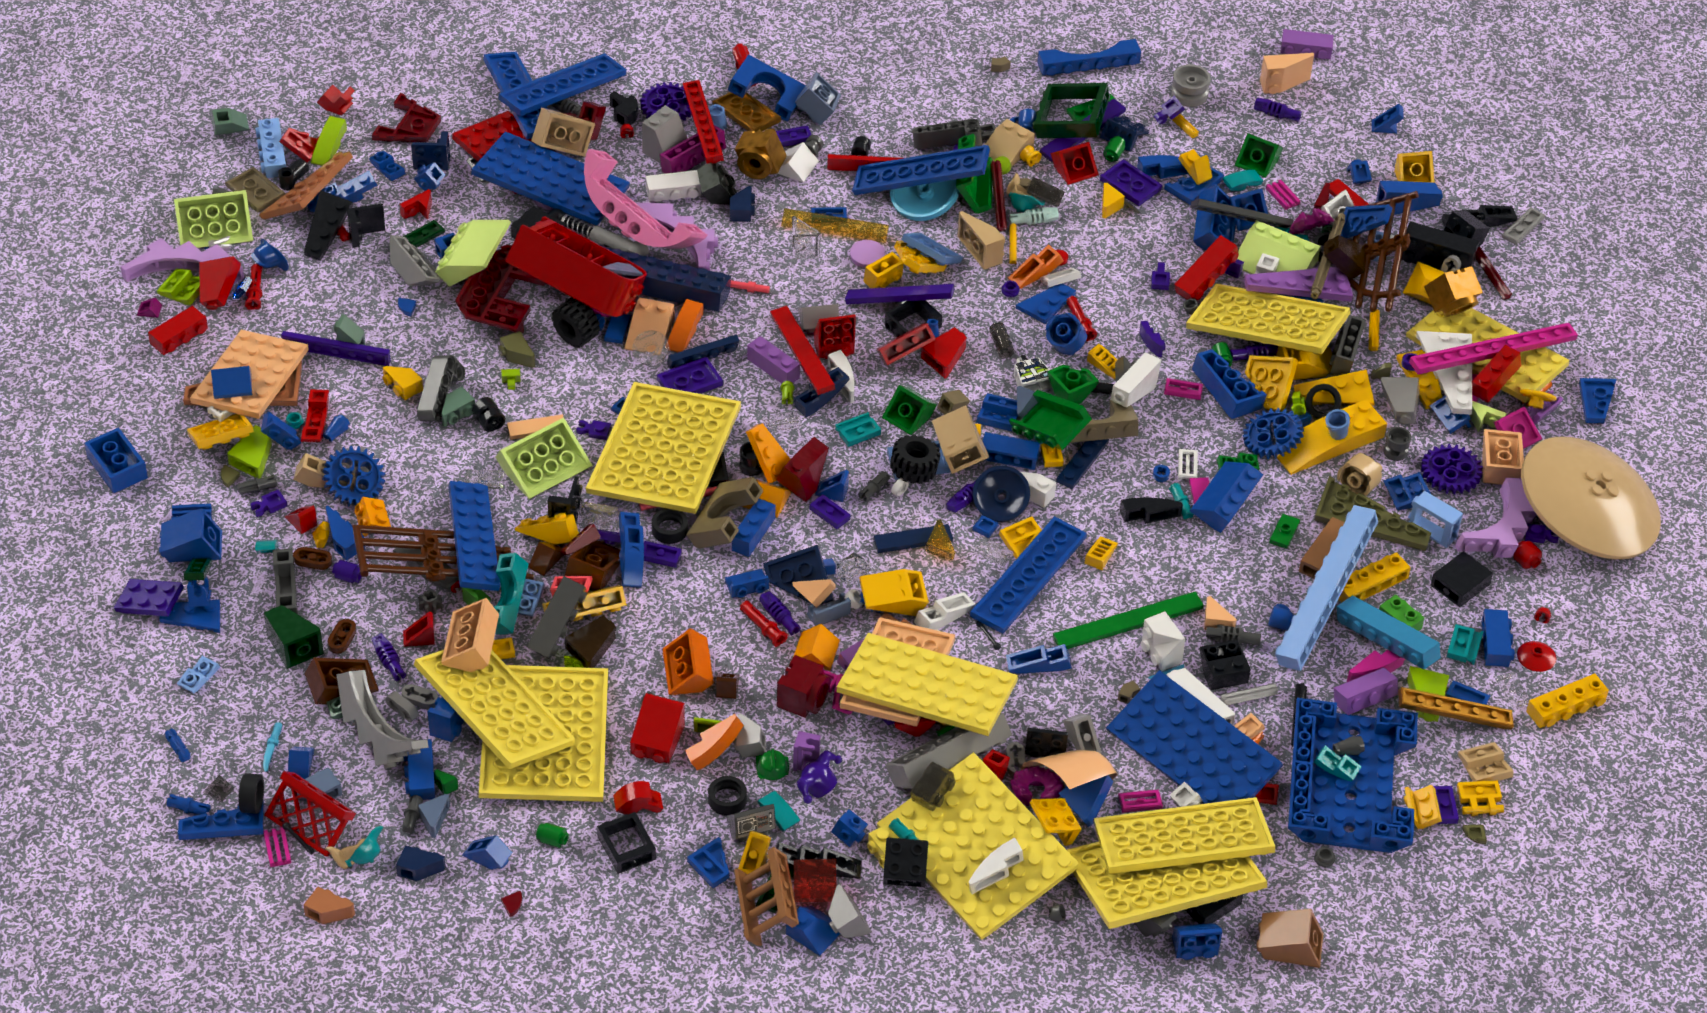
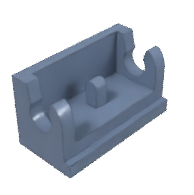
M842 592L839 594V599L815 609H813V604L808 606L807 615L815 626L823 625L851 614V600L849 597L845 599V593Z

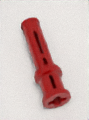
M258 264L251 266L250 285L246 290L247 299L245 301V307L248 310L261 308L260 298H262L263 293L260 287L263 267Z
M1071 296L1067 298L1066 304L1071 313L1078 318L1086 330V341L1094 340L1097 337V332L1092 328L1091 320L1085 316L1077 297Z
M746 600L740 605V610L761 629L762 635L768 637L775 647L786 642L788 634L785 631H781L774 621H769L750 601Z

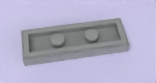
M1530 207L1502 234V238L1515 245L1519 244L1545 219V214Z

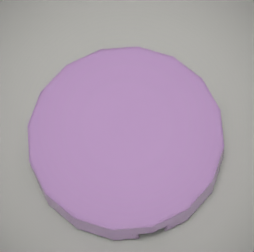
M873 240L858 241L850 248L851 261L862 268L885 256L884 247Z

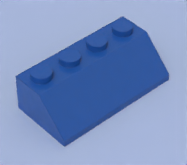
M1217 184L1199 194V199L1231 206L1229 196ZM1197 210L1194 243L1202 250H1207L1220 235L1234 243L1235 218Z
M1225 461L1190 509V512L1221 533L1264 474L1249 463Z

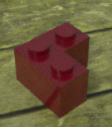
M583 101L579 116L573 113L563 114L595 123L590 140H596L600 132L606 106Z

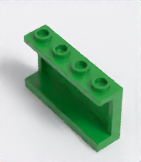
M971 134L960 138L958 149L975 147L976 136ZM988 157L984 175L956 179V188L974 213L979 214L992 208L993 181L991 162L993 160L991 157Z
M1037 390L1033 396L1038 403L1020 421L1011 418L1009 423L1016 435H1022L1029 440L1033 439L1040 444L1044 443L1051 448L1063 450L1092 418L1083 405Z

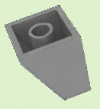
M666 105L642 122V151L660 164L659 154L688 139L678 112Z

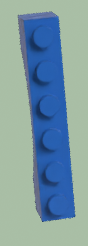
M1130 39L1119 41L1109 49L1091 54H1071L1056 49L1038 51L1037 63L1042 76H1053L1061 73L1069 74L1076 71L1085 72L1092 69L1100 70L1108 67L1139 64L1141 50L1137 40Z

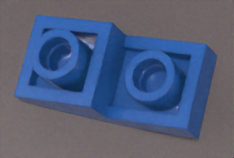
M385 151L377 152L369 158L373 166L390 181L406 174L405 169L396 164L393 156Z

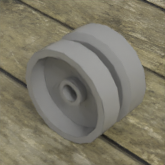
M1194 64L1178 67L1173 74L1171 96L1175 95L1179 102L1186 107L1202 105L1207 101L1211 80L1209 72L1205 68Z

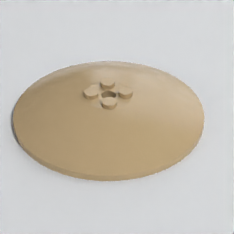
M1552 437L1545 439L1533 446L1526 455L1521 469V480L1525 495L1538 517L1561 539L1586 553L1607 559L1634 558L1645 553L1654 544L1661 526L1658 504L1643 478L1622 458L1598 444L1574 437Z

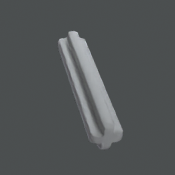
M1275 683L1222 694L1220 700L1226 705H1232L1277 695L1278 688Z

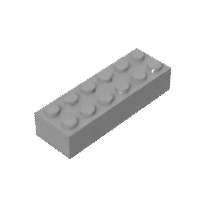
M1000 713L989 736L955 727L888 762L885 766L895 787L916 790L921 788L927 780L933 781L938 779L941 773L949 771L973 752L975 754H984L990 751L991 746L1005 743L1007 741L1006 738L1012 736L1004 713Z

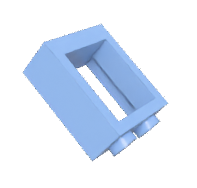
M1426 491L1420 496H1415L1411 503L1413 507L1408 516L1409 522H1413L1431 532L1430 539L1448 548L1458 537L1463 513ZM1422 511L1444 522V529L1423 517Z

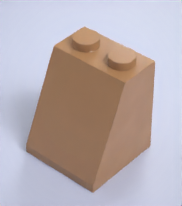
M1311 908L1262 913V920L1258 925L1260 937L1257 939L1256 945L1258 952H1261L1264 959L1320 968L1324 933Z

